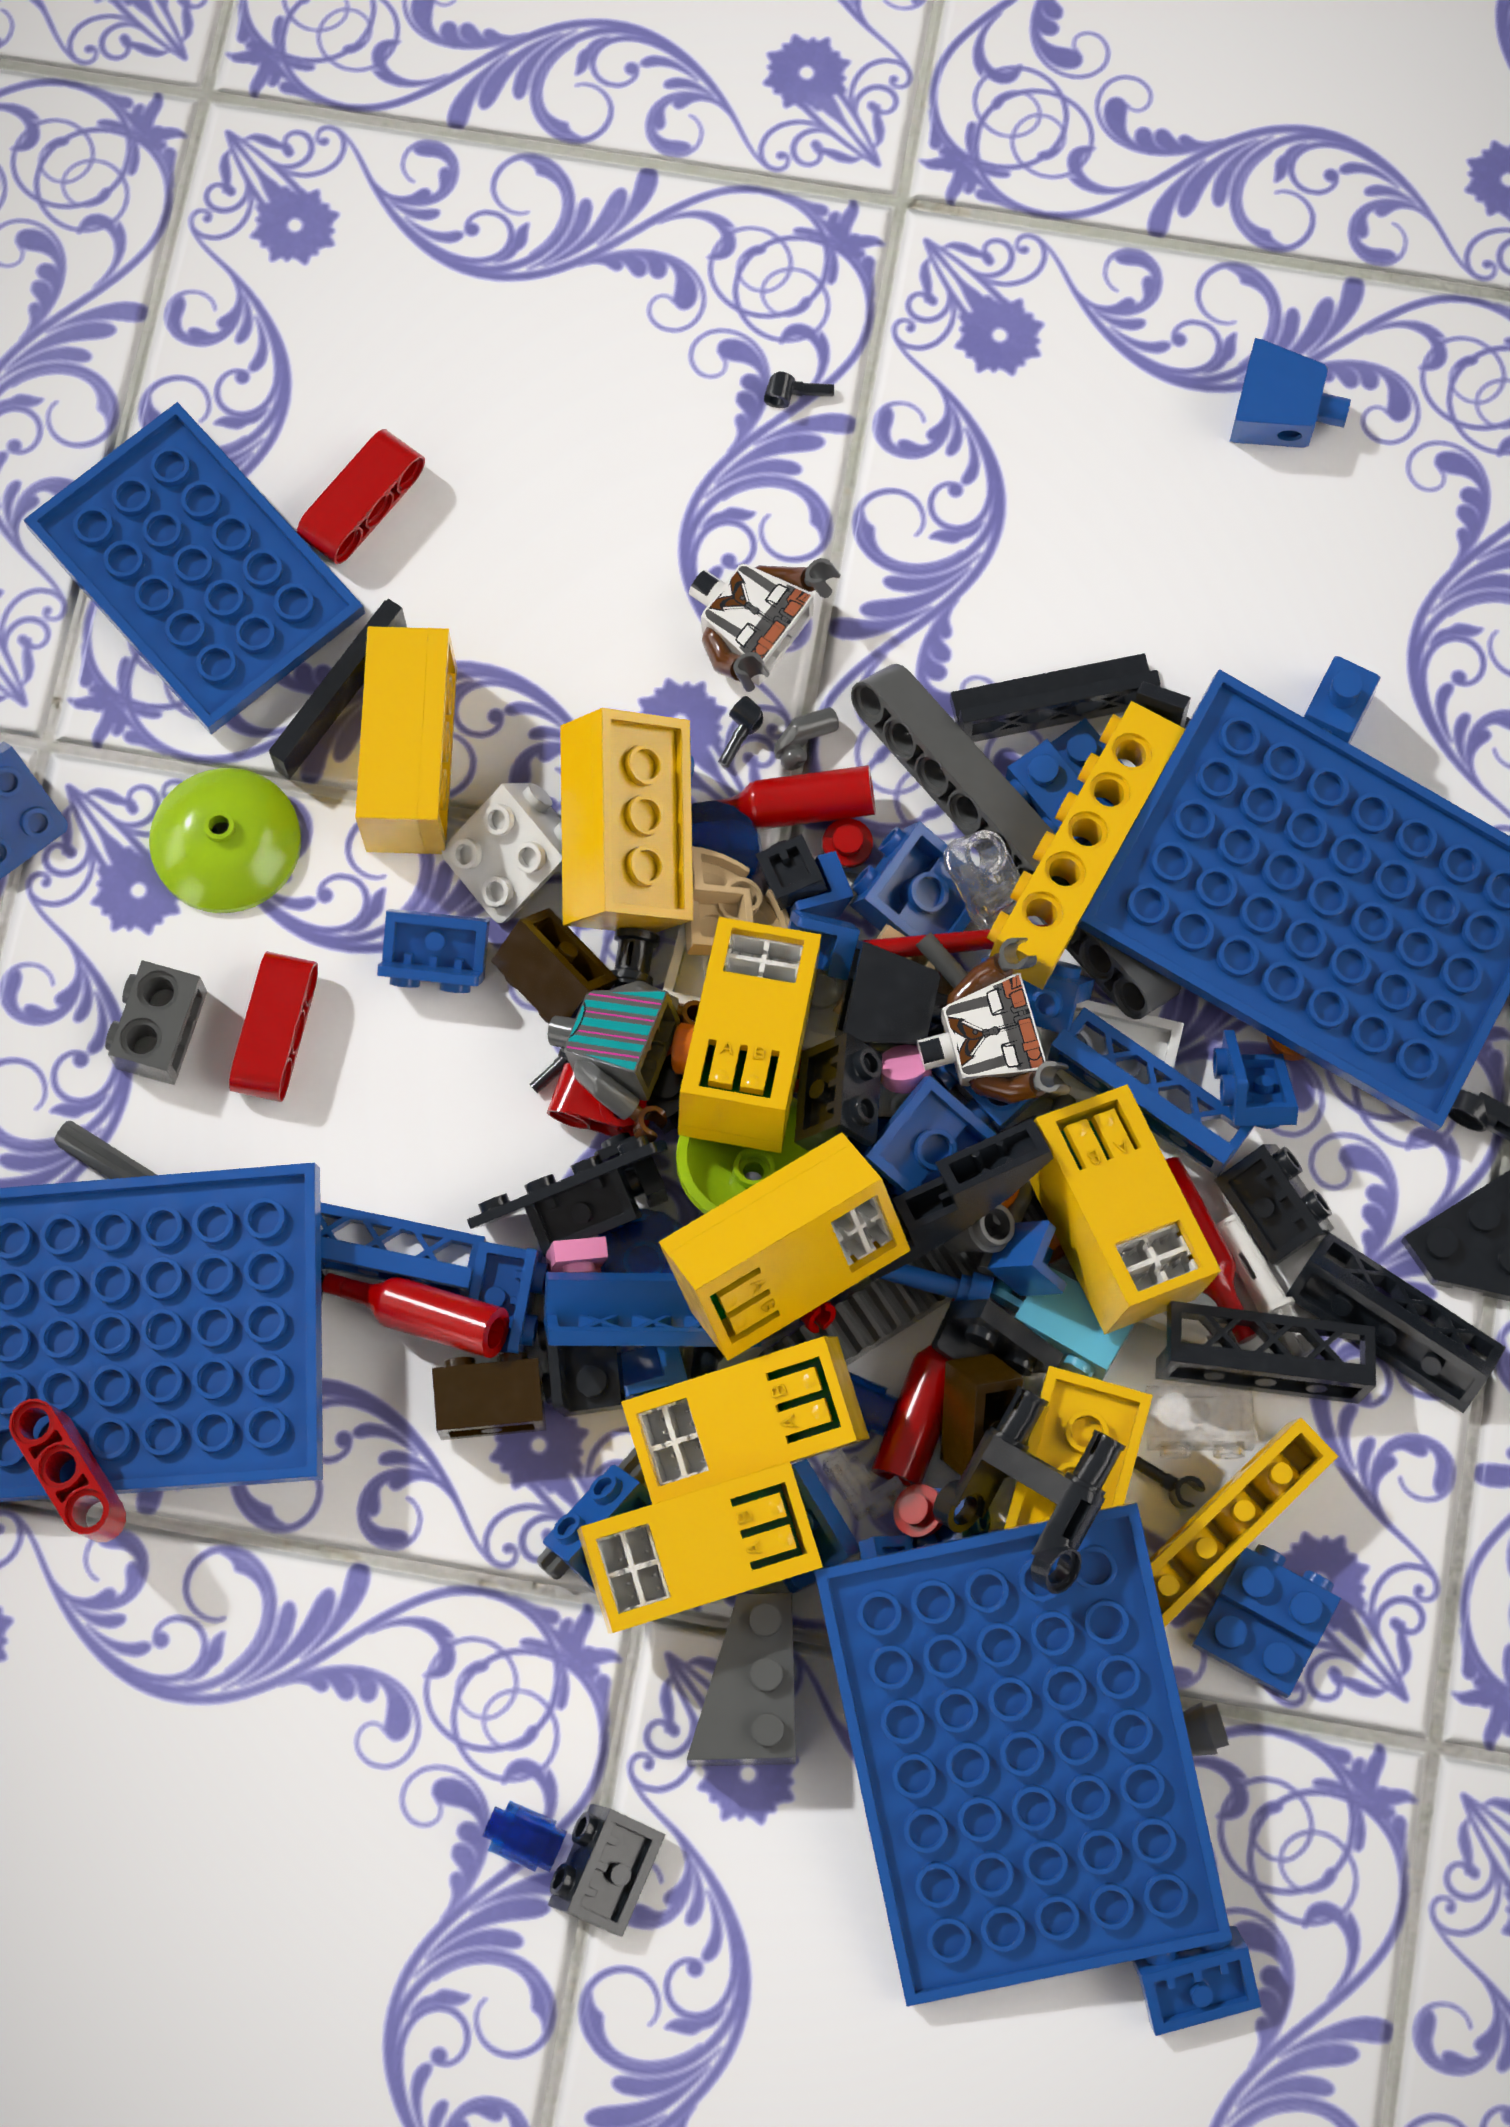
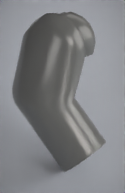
M831 707L795 717L774 745L775 758L781 760V765L784 769L792 771L804 765L807 760V753L803 750V746L809 739L838 730L839 720L834 709Z

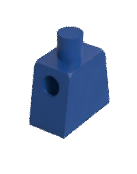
M1255 338L1229 442L1299 448L1307 447L1310 444L1316 422L1344 428L1351 399L1323 393L1328 373V367L1324 363L1263 339Z
M1334 656L1304 718L1321 728L1327 729L1350 744L1376 693L1381 677L1340 656Z

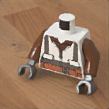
M819 558L810 563L808 567L758 565L754 568L747 564H741L726 583L707 570L700 572L690 587L689 595L707 606L701 615V629L703 633L701 641L714 671L741 682L746 692H751L755 689L754 683L760 686L813 616L814 595L810 592L815 590L823 598H828L832 594L833 590L826 583V580L832 577L840 578L841 574L830 560Z
M1016 937L1004 941L999 953L994 954L974 967L950 992L947 1005L942 1008L941 1013L945 1033L917 1040L924 1070L954 1063L961 1086H971L978 1095L1008 1104L1040 1097L1045 1093L1066 1095L1070 1092V1085H1054L1055 1073L1061 1069L1066 1070L1069 1066L1055 1061H1046L1021 973L1012 975L1013 969H1028L1037 962L1036 955L1027 956L1021 961L1017 958L1016 951L1018 946L1026 942L1028 938Z

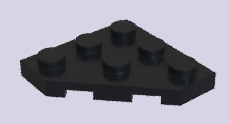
M1510 1170L1403 1237L1401 1240L1402 1244L1430 1284L1451 1289L1454 1286L1481 1292L1483 1296L1510 1301Z

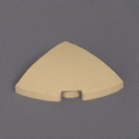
M692 846L693 921L685 923L687 954L710 956L719 917L788 928L790 917L786 908L780 911L771 889H768L766 894L763 895L759 886L746 878L750 871L748 867L719 852Z

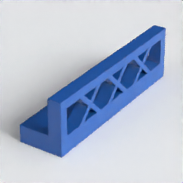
M1085 1007L1072 1022L1070 1031L1068 1032L1063 1028L1051 1044L1048 1060L1067 1064L1069 1068L1062 1070L1097 1094H1102L1128 1084L1150 1130L1217 1177H1219L1254 1128V1126H1234L1229 1106H1222L1219 1099ZM1085 1025L1104 1038L1106 1054L1101 1055L1077 1038ZM1112 1044L1124 1052L1114 1053ZM1137 1060L1146 1066L1149 1084H1143L1117 1066L1116 1062ZM1155 1073L1166 1081L1157 1082ZM1179 1089L1189 1096L1192 1113H1185L1159 1095V1092ZM1198 1103L1209 1111L1200 1112ZM1221 1118L1238 1131L1231 1141L1227 1142L1204 1126L1201 1121Z
M321 1202V1226L323 1228L321 1230V1259L326 1269L386 1281L392 1277H401L465 1297L469 1296L479 1241L486 1242L485 1236ZM322 1216L338 1220L328 1226ZM350 1223L365 1225L373 1240L366 1245L337 1240L334 1233ZM373 1227L388 1231L378 1236ZM401 1233L414 1235L424 1251L413 1256L389 1251L384 1244ZM424 1238L438 1240V1242L429 1247ZM451 1244L472 1247L467 1267L438 1261L435 1254Z
M546 1272L544 1326L548 1345L717 1347L690 1311L673 1273ZM762 1341L752 1347H762Z

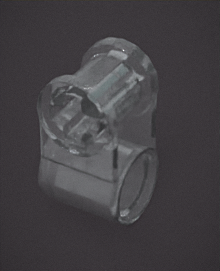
M982 830L950 842L944 852L946 871L956 885L973 923L979 930L991 929L1001 911L1010 915L1017 901L1011 899L1010 896L1020 878V874L1006 849L1004 841L992 831ZM971 847H974L979 854V866H976L972 861Z

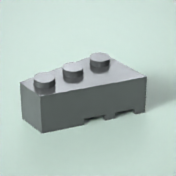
M792 1593L737 1595L686 1759L688 1767L796 1764Z

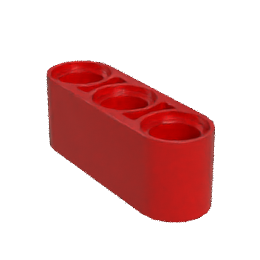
M381 429L369 439L308 508L298 524L297 533L305 542L335 564L343 563L416 482L423 471L425 457L387 429Z
M269 951L265 952L260 963L232 1063L229 1079V1089L231 1092L277 1102L284 1100L317 984V962Z
M28 1399L21 1402L13 1410L9 1419L11 1435L64 1523L71 1531L95 1542H108L115 1539L122 1532L126 1524L124 1505L71 1419L62 1410L40 1399ZM48 1416L49 1427L47 1432L42 1437L35 1439L33 1430L36 1422L40 1418ZM75 1459L76 1470L74 1475L68 1481L61 1483L60 1470L67 1461ZM101 1502L103 1506L101 1519L95 1525L88 1527L86 1522L88 1510L94 1504Z

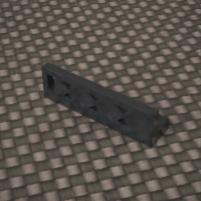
M1142 653L953 691L950 693V703L955 722L973 742L1077 722L1084 718L1092 719L1126 711L1131 701L1135 702L1136 693L1143 681L1160 686L1161 682L1158 671L1149 670L1146 655Z
M1327 1232L1286 1294V1297L1292 1296L1296 1304L1320 1320L1375 1326L1376 1356L1462 1413L1466 1411L1488 1380L1506 1349L1501 1343L1330 1232ZM1325 1254H1330L1331 1256L1345 1264L1347 1268H1342L1335 1262L1325 1257ZM1375 1286H1378L1386 1292H1388L1392 1298L1387 1297L1379 1291H1377ZM1419 1315L1425 1316L1434 1322L1436 1327H1432L1423 1321ZM1352 1340V1341H1354L1355 1343H1357V1344L1360 1345V1341H1358V1340ZM1465 1345H1469L1486 1356L1485 1361L1466 1349Z
M1171 1301L1167 1306L1166 1347L1156 1358L1155 1379L1359 1404L1376 1387L1375 1326ZM1182 1318L1199 1320L1213 1337L1204 1345L1181 1342ZM1218 1323H1223L1227 1325L1224 1328H1222ZM1237 1325L1247 1326L1257 1334L1264 1344L1255 1351L1242 1350L1227 1333ZM1270 1330H1278V1332L1273 1334ZM1287 1332L1301 1333L1315 1350L1307 1357L1293 1356L1279 1339ZM1320 1336H1326L1329 1338L1324 1341ZM1338 1338L1360 1341V1364L1343 1362L1331 1349L1330 1345ZM1219 1342L1222 1347L1213 1346V1345H1214L1215 1343ZM1269 1348L1273 1353H1266L1265 1351ZM1320 1354L1324 1360L1315 1358Z

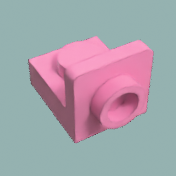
M606 1236L553 1241L546 1253V1263L549 1264L548 1272H601V1267L608 1258Z

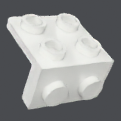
M502 783L446 843V849L442 851V857L497 923L510 921L555 872H562L561 818L552 809L553 803L550 796L536 784Z

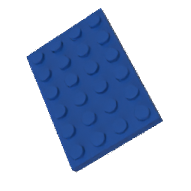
M178 401L23 519L27 529L210 735L365 614L364 607Z

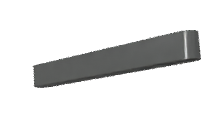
M891 664L857 682L852 687L851 701L859 717L1010 887L1014 889L1024 870L1033 875L1040 862L1032 857L1046 831L1055 833L914 675L903 665ZM1051 877L1058 885L1070 886L1069 882L1062 877ZM1038 917L1043 924H1047L1042 918ZM1077 927L1066 947V950L1089 976L1095 979L1097 985L1127 1017L1142 1019L1180 993L1181 986L1079 927Z

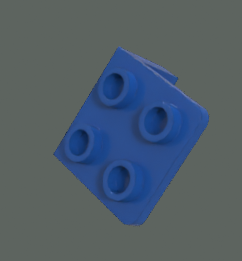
M4 741L0 744V879L56 840L68 828V822L15 749Z

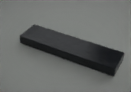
M389 598L380 605L269 749L275 770L289 780L364 684L368 626L407 627L403 608Z

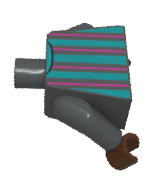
M634 981L610 990H593L586 994L576 1018L556 1015L552 1017L548 1026V1042L551 1046L564 1048V1053L574 1072L575 1079L597 1101L621 1119L625 1120L629 1117L635 1121L633 1124L635 1138L647 1135L649 1143L655 1142L658 1136L645 1125L644 1120H650L658 1127L664 1128L667 1123L666 1113L658 1106H648L643 1109L638 1104L640 1100L649 1101L672 1044L677 1025L681 1022L695 1024L694 1021H696L700 1001H688L682 1006L679 1004V999L669 994L668 991L660 990L643 981Z

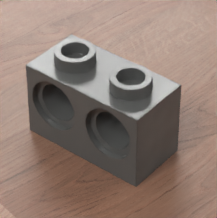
M141 960L137 974H130L126 980L122 994V1002L126 1005L120 1022H112L106 1037L105 1048L109 1051L108 1056L116 1069L175 1085L208 992L200 976ZM163 989L174 991L172 999L163 1006L150 1005V1000L156 992ZM146 1036L157 1038L155 1047L148 1053L137 1054L133 1052L134 1045L139 1039Z

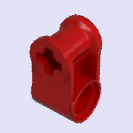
M570 1063L564 1064L546 1113L554 1120L571 1127L589 1129L611 1137L621 1133H629L631 1137L634 1136L633 1124L635 1121L629 1117L625 1120L618 1119L615 1113L597 1101L577 1082ZM639 1101L638 1105L643 1109L647 1107L646 1101ZM644 1120L647 1127H649L650 1120Z

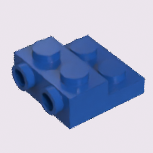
M1086 718L1052 742L1048 739L1044 740L1007 767L1006 779L1055 834L1062 824L1055 817L1069 791L1078 795L1084 785L1077 778L1091 752L1100 756L1106 744L1099 741L1101 736ZM1096 798L1105 806H1114L1108 799ZM1073 837L1081 845L1088 842L1083 837Z
M918 821L903 830L895 827L884 838L878 848L884 854V857L876 868L869 865L856 877L851 885V889L857 895L849 906L880 932L886 924L904 936L928 935L930 932L932 934L963 932L993 890L995 884L922 822Z
M925 1076L878 1133L877 1142L868 1146L862 1153V1156L874 1170L895 1187L893 1192L898 1196L940 1177L935 1164L936 1161L996 1135V1133L933 1077Z
M1258 1544L1254 1551L1246 1547L1237 1557L1192 1647L1288 1698L1314 1648L1318 1645L1341 1598L1331 1593L1334 1584L1327 1578L1310 1570H1305L1301 1577L1283 1567L1286 1558L1282 1554L1265 1545Z

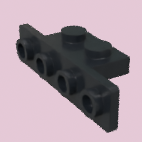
M647 1135L627 1141L617 1146L620 1153L618 1157L602 1162L600 1154L571 1165L570 1167L574 1175L556 1182L554 1175L550 1174L525 1184L524 1187L527 1194L510 1201L507 1193L478 1204L481 1214L467 1219L470 1229L486 1226L525 1209L544 1257L553 1241L592 1238L642 1217L623 1168L668 1150L665 1140L649 1143Z

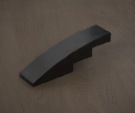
M1029 1119L936 1161L935 1164L940 1177L892 1198L897 1210L896 1215L911 1251L869 1276L871 1282L924 1256L972 1226L1011 1197L1053 1159L1051 1150L1033 1119Z

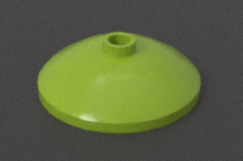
M212 769L187 778L164 798L151 824L149 836L150 855L160 880L180 901L206 912L234 913L253 908L265 902L285 885L292 875L299 858L301 829L290 800L272 781L262 775L244 769ZM219 822L229 824L226 832L222 834L212 833V828L215 824Z
M792 1098L781 1153L679 1136L676 1150L677 1174L684 1192L702 1213L706 1214L810 1152L794 1143L798 1099ZM756 1172L762 1178L750 1180L745 1177V1174Z

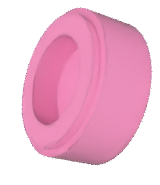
M898 1045L882 1054L881 1083L889 1091L902 1094L911 1093L923 1077H932V1069L924 1070L918 1046Z

